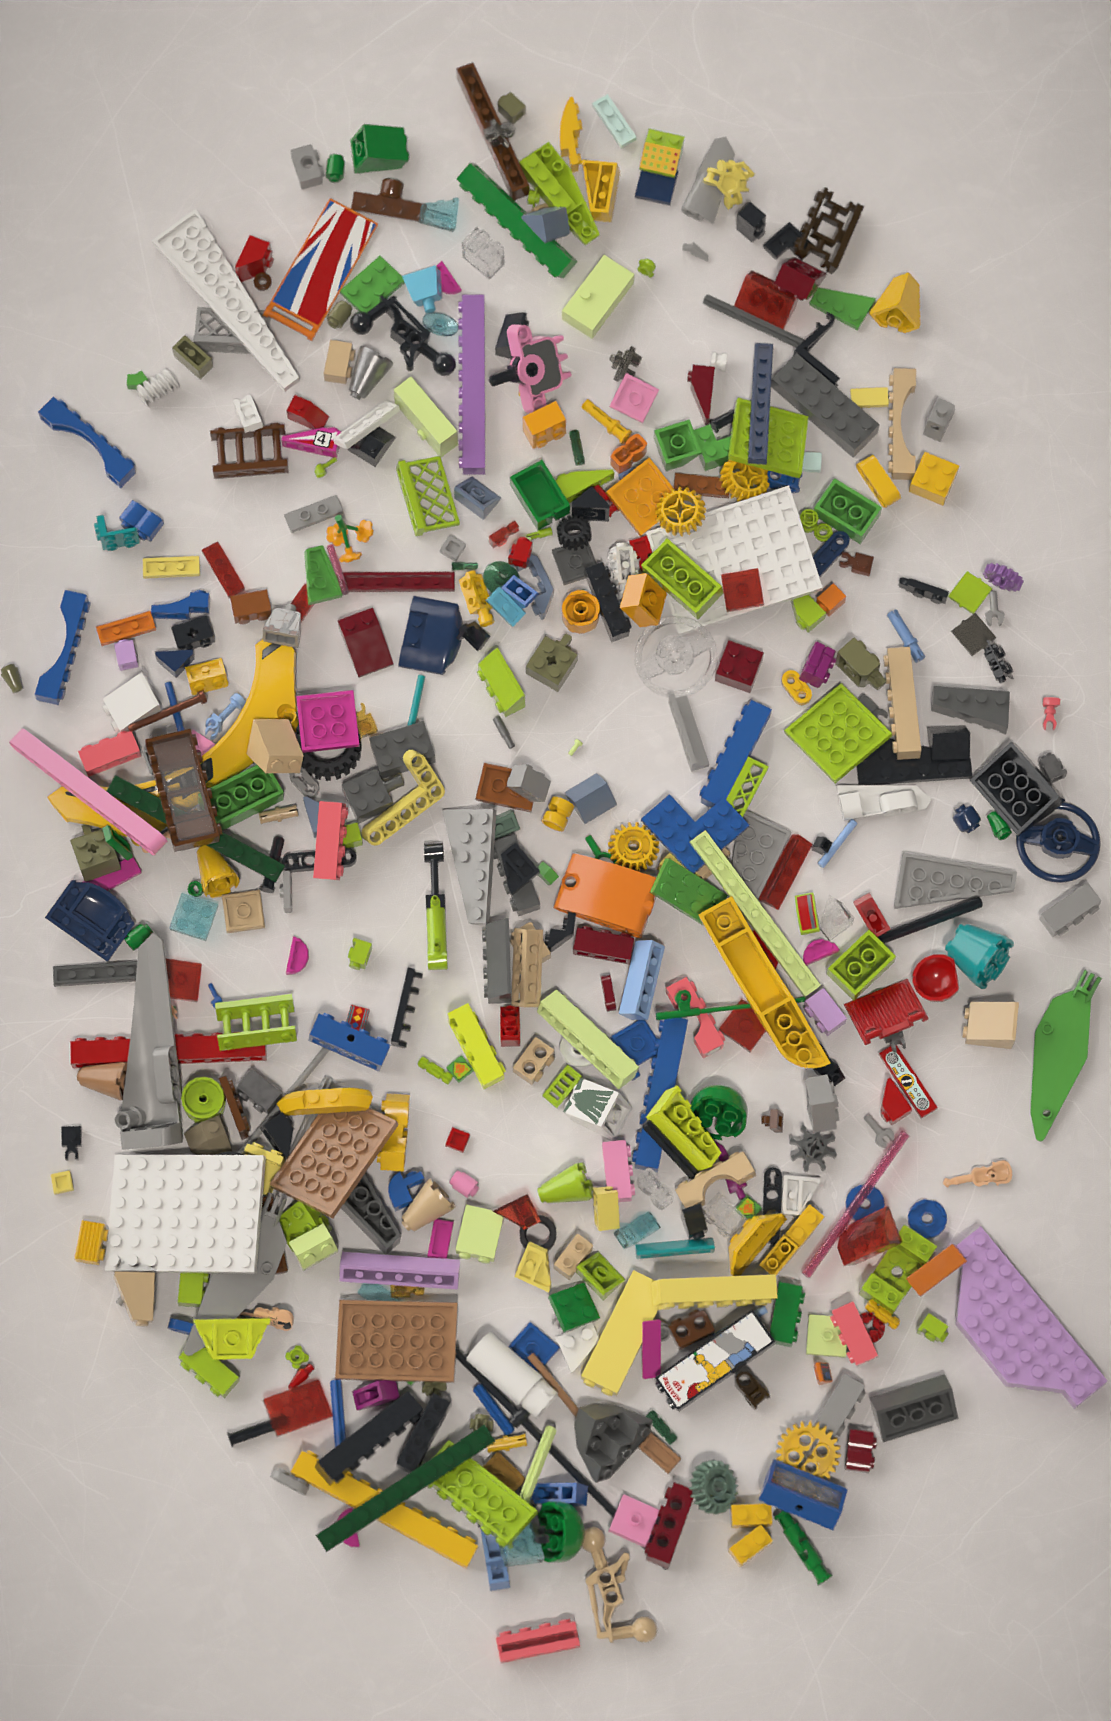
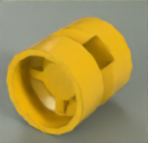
M553 796L548 805L549 811H545L541 822L553 830L563 832L568 823L567 818L571 816L574 810V805L563 798Z

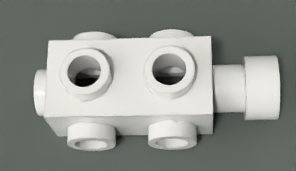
M617 543L615 547L609 549L608 554L611 564L610 579L612 584L620 586V592H618L620 601L623 598L628 576L638 575V571L634 567L637 554L633 551V546H627V543Z

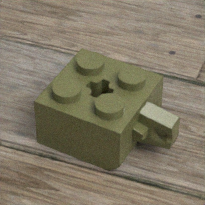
M565 633L561 641H554L545 636L526 665V674L559 692L578 661V654L571 651L569 647L572 636Z
M852 638L837 652L835 664L857 687H866L870 684L876 690L881 689L886 684V680L879 672V658L873 653L870 654L866 650V645L861 640L857 641L855 638Z
M82 825L84 835L74 838L70 842L84 881L87 882L121 870L115 850L105 840L103 829L91 832L89 825Z

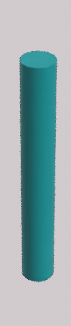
M418 675L407 726L416 724L425 681L424 675Z

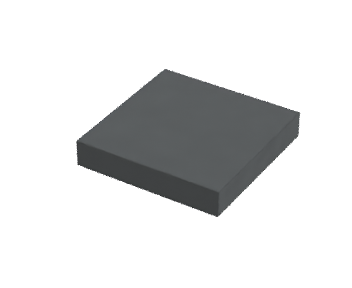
M584 545L583 549L578 547L577 551L574 548L571 551L568 550V546L566 549L562 546L552 550L563 585L586 579L584 575L585 568L596 565L590 545Z

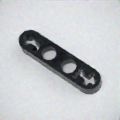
M345 848L344 857L349 853L353 858H350L349 862L346 859H342L341 865L344 868L353 866L357 861L356 852L351 848ZM315 851L285 855L282 859V864L285 865L284 870L291 873L314 871V864L308 866L304 861L307 857L315 859ZM298 858H301L302 867H299V863H294L293 867H289L286 863L289 862V859H292L293 862H299Z
M775 1167L767 1169L764 1174L763 1215H766L770 1210H774L777 1214L781 1213L782 1174ZM771 1172H775V1175L779 1176V1178H775V1186L779 1185V1188L773 1186L767 1188V1185L771 1186V1178L767 1177L771 1175ZM775 1191L778 1194L777 1200H768V1192ZM780 1229L776 1232L777 1236H773V1239H770L768 1244H775L779 1240Z

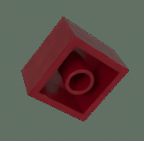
M728 640L715 674V681L751 693L763 661L764 652Z

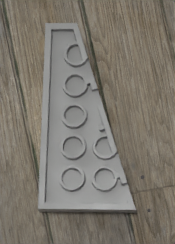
M746 811L743 819L749 824V828L735 839L732 866L758 900L791 835V831Z
M903 852L894 909L1014 892L1017 872Z

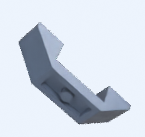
M531 554L527 568L529 567L533 577H537L539 581L537 585L541 592V595L533 600V605L531 606L536 616L539 615L540 619L543 620L554 596V588L538 556ZM515 566L517 572H519V571L525 569V568H521V567Z

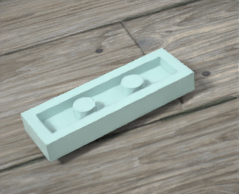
M608 94L592 103V107L620 148L637 140L636 135Z

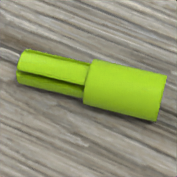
M551 527L526 534V537H531V540L551 536L553 533Z

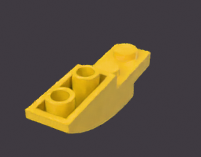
M570 97L566 103L560 124L561 157H569L572 173L579 172V165L582 164L580 153L577 154L576 148H578L577 138H580V131L583 130L581 119L578 120L577 118L579 106L578 103H574V97Z
M809 1204L759 1265L769 1274H776L777 1276L808 1240L825 1216Z

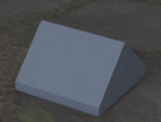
M546 207L521 217L544 243L570 234L566 207Z
M473 476L454 488V499L483 520L501 500L500 496Z
M597 773L564 792L570 803L574 805V809L584 824L617 805L607 782Z

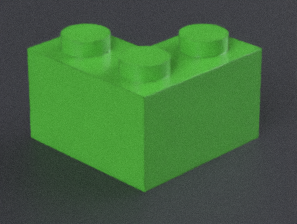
M711 425L694 430L702 452L699 458L704 471L724 465L728 461L731 436L716 441Z

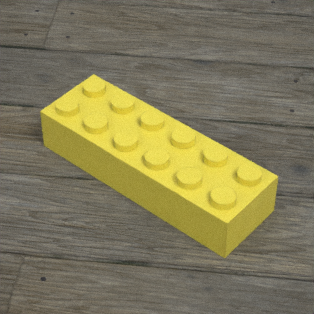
M776 1274L659 1279L651 1283L653 1307L659 1306V1310H668L675 1306H678V1309H689L694 1307V1305H697V1308H709V1306H714V1304H717V1307H729L733 1303H736V1307H743L755 1302V1306H764L771 1304L772 1300L777 1299Z

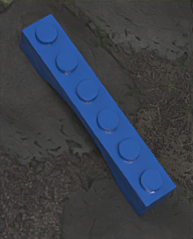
M53 396L38 411L40 419L54 431L73 433L91 443L103 459L107 477L121 489L136 474L134 462L128 457L125 459L117 447H111L108 444V440L102 434L97 435L89 423L82 422L80 420L81 417L75 411L71 412L67 409L68 406L61 399L57 400Z
M68 590L64 591L60 609L66 623L65 645L56 663L39 677L35 691V697L38 701L59 705L60 700L64 699V685L70 679L69 668L75 661L74 650L75 647H79L81 639L79 633L80 630L84 629L86 622L84 619L85 612L88 613L91 602H89L86 594Z

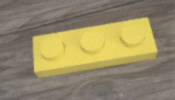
M199 556L143 558L144 579L200 576Z

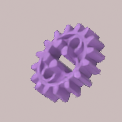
M993 563L987 564L983 572L984 578L989 579V583L999 586L1002 590L1007 589L1009 592L1011 590L1014 592L1020 591L1024 582L1022 580L1023 577L1018 576L1019 573L997 563L996 565Z

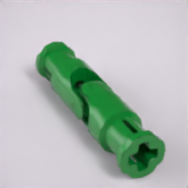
M785 1511L776 1515L774 1519L783 1528L784 1535L795 1549L807 1570L811 1571L814 1575L817 1585L819 1586L830 1579L832 1574H829L822 1564V1558L807 1538L799 1523H795L790 1513Z

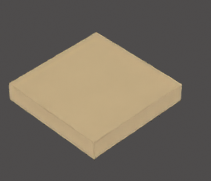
M260 890L222 895L227 933L265 928Z

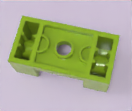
M904 1224L885 1256L861 1288L859 1295L868 1301L870 1299L874 1300L877 1306H882L893 1315L912 1287L906 1278L930 1260L937 1246ZM893 1268H900L903 1275L899 1278L892 1275Z

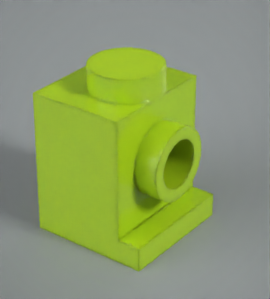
M353 938L354 948L351 947L348 953V958L350 959L349 967L355 970L365 969L372 951V943Z
M928 1313L916 1333L920 1335L923 1332L928 1340L943 1343L949 1334L946 1331L949 1326Z

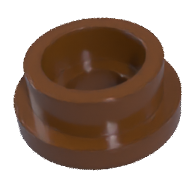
M259 273L254 277L253 283L257 290L265 291L271 287L272 279L266 273ZM260 281H266V283L262 285Z

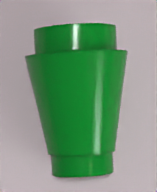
M996 811L988 814L987 819L994 837L998 838V840H1004L1009 837L1012 831L1003 818Z

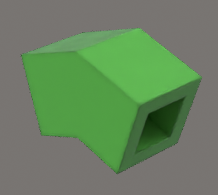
M142 370L136 374H127V389L137 390V385L139 384L144 387L143 382L148 381Z
M544 862L537 867L540 870V874L537 876L543 879L547 885H551L559 877Z

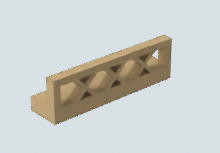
M514 928L512 1006L539 1007L543 949V930Z

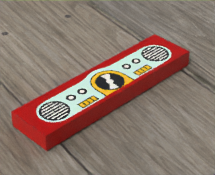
M897 1045V1052L895 1053L890 1046L880 1052L879 1056L922 1119L937 1110L938 1107Z

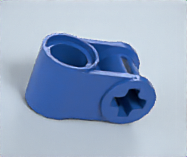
M768 471L767 482L770 483L769 488L780 489L789 486L791 493L800 492L799 478ZM771 475H776L779 480H773Z

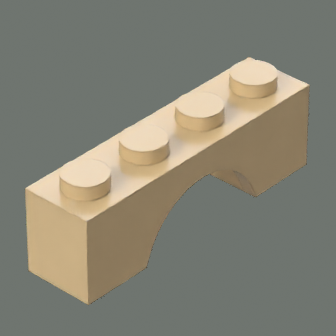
M735 1152L729 1156L727 1161L723 1163L720 1161L714 1164L711 1170L707 1172L702 1171L695 1175V1179L680 1183L675 1191L685 1208L699 1203L702 1207L705 1205L706 1191L715 1181L729 1179L741 1185L757 1175L745 1153Z

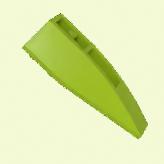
M547 142L519 161L527 181L534 190L538 187L537 192L541 193L540 197L549 207H566L569 229L585 246L600 236L570 167L550 142Z

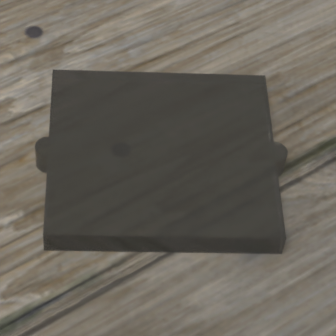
M976 613L968 619L962 620L961 624L951 631L971 656L986 648L988 645L986 640L992 642L996 639V636Z

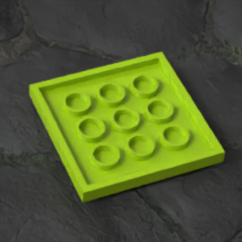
M737 398L728 460L800 479L809 416L770 406L767 465L749 464L751 401Z
M842 683L784 730L785 734L835 784L892 737V733Z

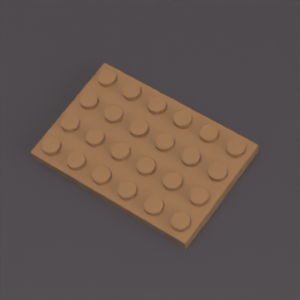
M371 1108L365 1111L318 1114L270 1182V1186L333 1219L399 1124L397 1121Z
M339 1300L335 1379L455 1383L458 1303Z

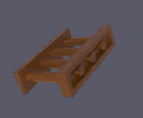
M272 423L269 426H263V428L246 433L244 428H216L210 430L211 441H217L218 464L212 465L214 479L289 473L287 459H283L281 456L280 435H286L285 425ZM264 436L273 437L274 459L270 461L263 460L261 437ZM254 437L256 460L254 462H245L243 438ZM235 439L237 462L234 464L226 463L224 440Z

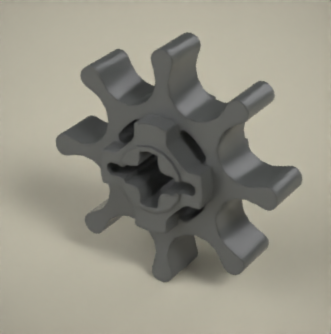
M801 1126L800 1131L803 1133L804 1138L800 1141L791 1138L789 1142L791 1145H796L799 1148V1153L792 1155L791 1161L803 1158L806 1161L804 1172H808L811 1163L819 1164L821 1171H825L826 1166L822 1159L826 1156L835 1159L837 1156L836 1152H830L827 1149V1144L834 1142L836 1137L833 1135L828 1139H824L821 1137L820 1132L809 1134L806 1131V1127ZM814 1141H816V1149L814 1150L811 1156L810 1147H812Z

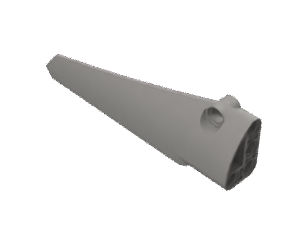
M152 933L138 947L135 996L121 1112H118L115 1116V1124L121 1129L122 1150L168 1146L183 1142L178 1102L181 1100V1086L164 941L155 933Z

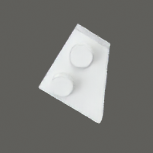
M783 1175L781 1214L799 1217L805 1210L817 1185L820 1183V1178Z
M592 1322L556 1337V1341L571 1373L575 1372L599 1341V1336Z

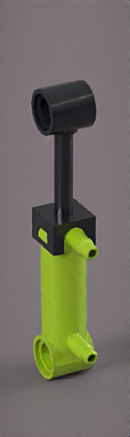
M443 843L424 844V862L430 863L431 895H425L428 970H448L445 894H439L438 863L444 862Z

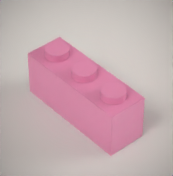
M626 1140L602 1142L606 1187L610 1186L613 1187V1190L618 1191V1202L632 1201V1195H635L634 1183L630 1184V1176H633L632 1164L628 1165V1157H631L630 1145L626 1146Z

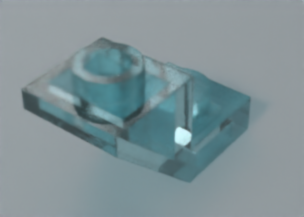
M647 1212L638 1216L629 1225L617 1229L613 1234L623 1249L639 1243L661 1227L651 1212Z

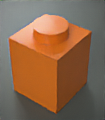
M833 583L817 597L816 603L829 617L845 603L846 595Z

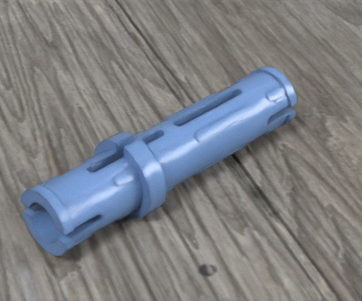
M895 609L894 612H889L887 617L902 639L903 646L910 647L914 662L917 663L918 659L919 661L923 660L925 655L917 644L918 640L912 636L898 610Z

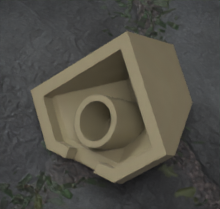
M219 1115L200 1122L184 1133L191 1153L196 1155H217L222 1152L232 1151Z

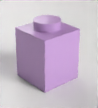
M124 639L114 644L120 671L137 668L138 662L133 640Z

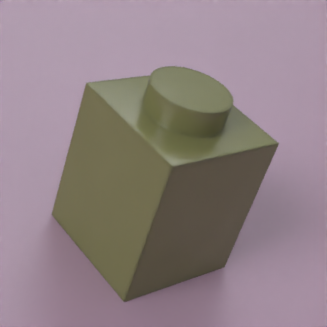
M510 91L498 100V112L514 125L526 114V105Z

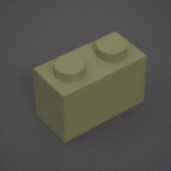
M186 335L172 347L174 357L199 379L203 378L213 368L212 358Z

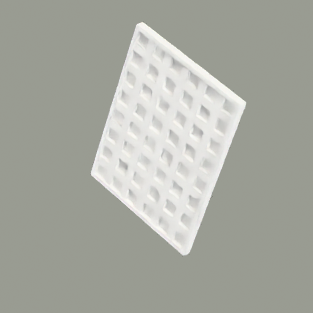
M789 486L704 513L705 520H701L702 526L696 525L697 532L690 530V535L684 532L683 537H681L678 532L676 536H673L672 531L666 533L665 528L662 529L661 527L646 532L652 552L668 538L723 588L724 593L698 620L667 593L666 597L679 636L823 590Z
M115 1155L105 1271L257 1274L266 1157L264 1155Z

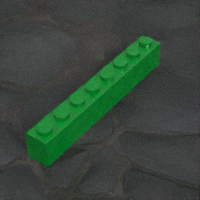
M470 162L456 178L460 182L459 186L465 192L469 191L476 203L486 207L484 209L485 212L492 217L495 216L498 219L497 223L502 228H507L511 232L510 236L516 241L520 240L524 244L522 247L528 253L532 252L539 264L542 266L545 264L549 268L548 272L553 277L564 278L578 262L556 240L544 243L521 218L528 213L477 164Z

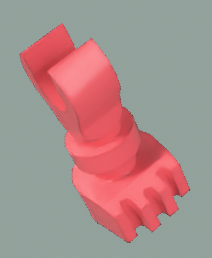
M1043 698V707H1046L1044 710V714H1046V719L1043 722L1044 730H1046L1047 722L1053 724V731L1056 728L1057 724L1054 719L1056 710L1054 708L1060 705L1059 698Z

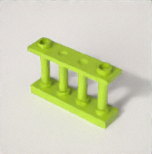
M292 994L215 1003L217 1021H223L224 1034L217 1035L220 1051L297 1041L296 1028L289 1025L288 1013L295 1012ZM281 1014L282 1027L270 1029L269 1015ZM261 1016L263 1030L251 1031L250 1018ZM242 1019L243 1032L231 1033V1020Z

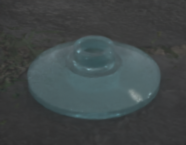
M440 312L427 313L422 320L424 327L428 331L439 336H453L459 329L458 323L452 317Z

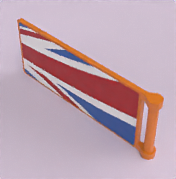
M329 199L272 300L266 307L263 316L266 318L270 317L303 334L308 340L313 341L338 297L340 290L343 288L375 232L378 223L333 199ZM274 306L313 326L312 330L273 311Z

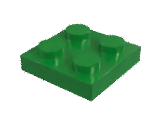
M585 1283L551 1294L548 1297L564 1333L600 1319Z

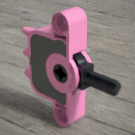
M511 325L507 330V337L513 359L510 365L507 366L508 370L490 376L489 383L493 387L509 381L520 384L518 388L523 409L526 413H532L547 405L545 393L560 388L563 380L572 375L570 371L562 373L560 362L567 359L568 355L566 353L558 354L556 344L563 341L564 337L562 335L552 338L544 336L532 337L528 326Z

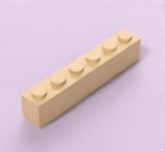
M910 647L887 648V654L883 655L884 667L888 669V672L885 673V680L890 690H887V700L891 701L892 706L889 707V718H893V724H891L892 736H895V742H892L893 753L897 754V760L920 758L921 743Z

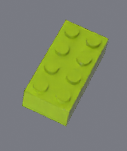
M668 538L641 565L644 573H647L697 620L724 593L722 586Z

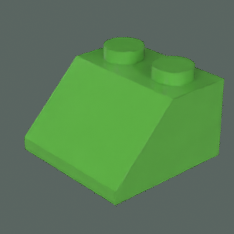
M690 419L654 430V441L665 471L682 467L702 454Z

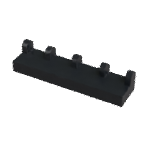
M407 968L391 1038V1046L400 1048L407 1047L406 1043L400 1042L402 1031L410 1032L411 1027L404 1025L407 1012H415L414 1008L408 1007L411 994H419V990L412 989L414 979L423 977L422 973L415 972L413 968Z

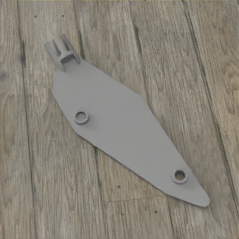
M269 1192L261 1212L257 1274L212 1273L195 1319H236L273 1281L287 1244L279 1222L287 1201L286 1198H283L277 1215L274 1212L280 1196H275L270 1212L266 1210L273 1193ZM195 1324L192 1326L184 1348V1353L187 1356L205 1347Z

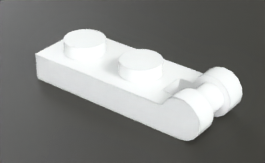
M251 395L245 396L246 398L241 400H233L245 433L263 428Z

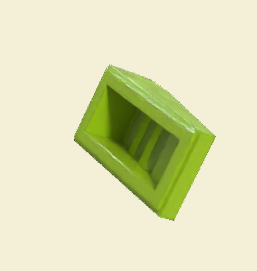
M567 1065L542 1097L558 1108L573 1091L582 1076ZM569 1074L575 1080L571 1081L566 1075ZM562 1079L570 1085L568 1088L561 1083ZM555 1087H560L564 1093L562 1094ZM550 1093H555L559 1100H556Z

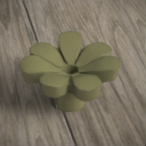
M424 1382L422 1393H425L426 1396H431L433 1393L440 1396V1391L447 1390V1383Z

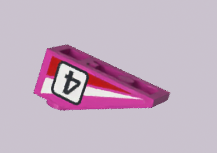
M323 427L282 436V446L337 459L340 446L334 444L333 438L339 435L341 431L334 427Z

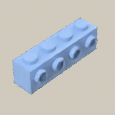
M653 940L635 942L619 1010L620 1015L631 1020H648L665 946Z

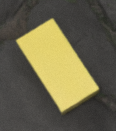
M888 387L850 389L851 400L860 408L889 406Z

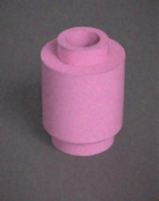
M457 1171L449 1182L453 1189L466 1198L474 1197L479 1190L477 1186L479 1182L465 1172Z

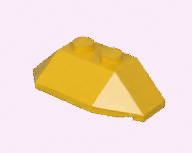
M783 1214L754 1216L752 1219L749 1218L742 1226L744 1229L732 1237L730 1240L731 1244L729 1245L730 1273L732 1276H741L769 1240L787 1221Z

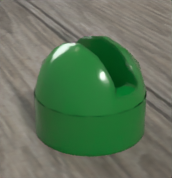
M193 881L188 885L187 890L191 896L200 897L203 894L200 882ZM194 886H197L199 893L196 892Z

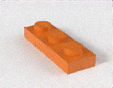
M151 611L96 627L101 646L156 631Z

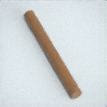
M532 1353L527 1358L547 1383L558 1392L559 1398L576 1417L579 1408L537 1356Z

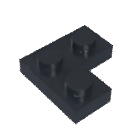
M789 222L763 245V248L777 260L788 249L794 253L796 249L793 247L798 237H801L802 233ZM807 238V240H806L805 245H804L803 248H805V246H806L808 243H811V244H813V243ZM799 254L797 255V257L800 258L801 260L804 259V258L801 257V255H799Z

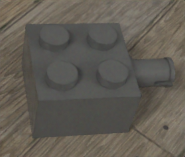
M374 769L341 785L342 791L359 824L385 812L393 806L389 792L404 786V782L400 775L384 782V780H381L377 769Z

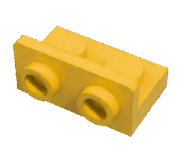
M222 658L185 667L192 695H197L199 691L205 693L229 686Z

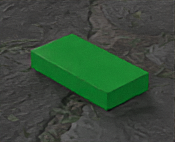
M110 826L103 827L106 842L127 861L133 858L130 843Z

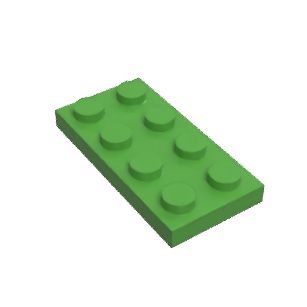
M670 858L664 860L650 891L651 894L701 925L703 923L698 915L726 900L728 896Z

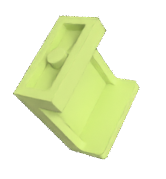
M466 1205L457 1241L456 1254H459V1257L463 1259L478 1258V1261L481 1263L489 1264L490 1261L494 1262L501 1227L504 1222V1213Z

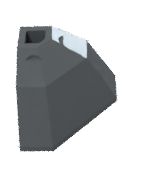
M592 1403L579 1407L574 1423L576 1445L595 1483L610 1479L650 1434L652 1419L616 1405Z

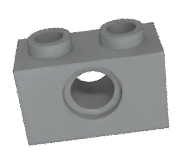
M312 144L290 150L301 190L323 184L322 177L325 176L322 166H318L319 155L317 150H313ZM312 165L311 168H305L304 166Z

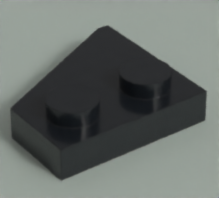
M516 843L501 854L511 896L540 874V870Z

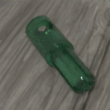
M452 562V571L478 569V563Z

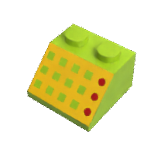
M649 129L639 170L675 178L683 152L685 137Z

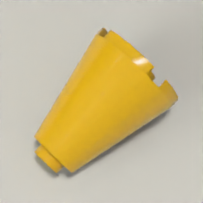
M206 845L199 847L196 853L204 895L206 897L210 895L211 898H218L229 894L233 886L236 888L239 885L238 875L219 852Z

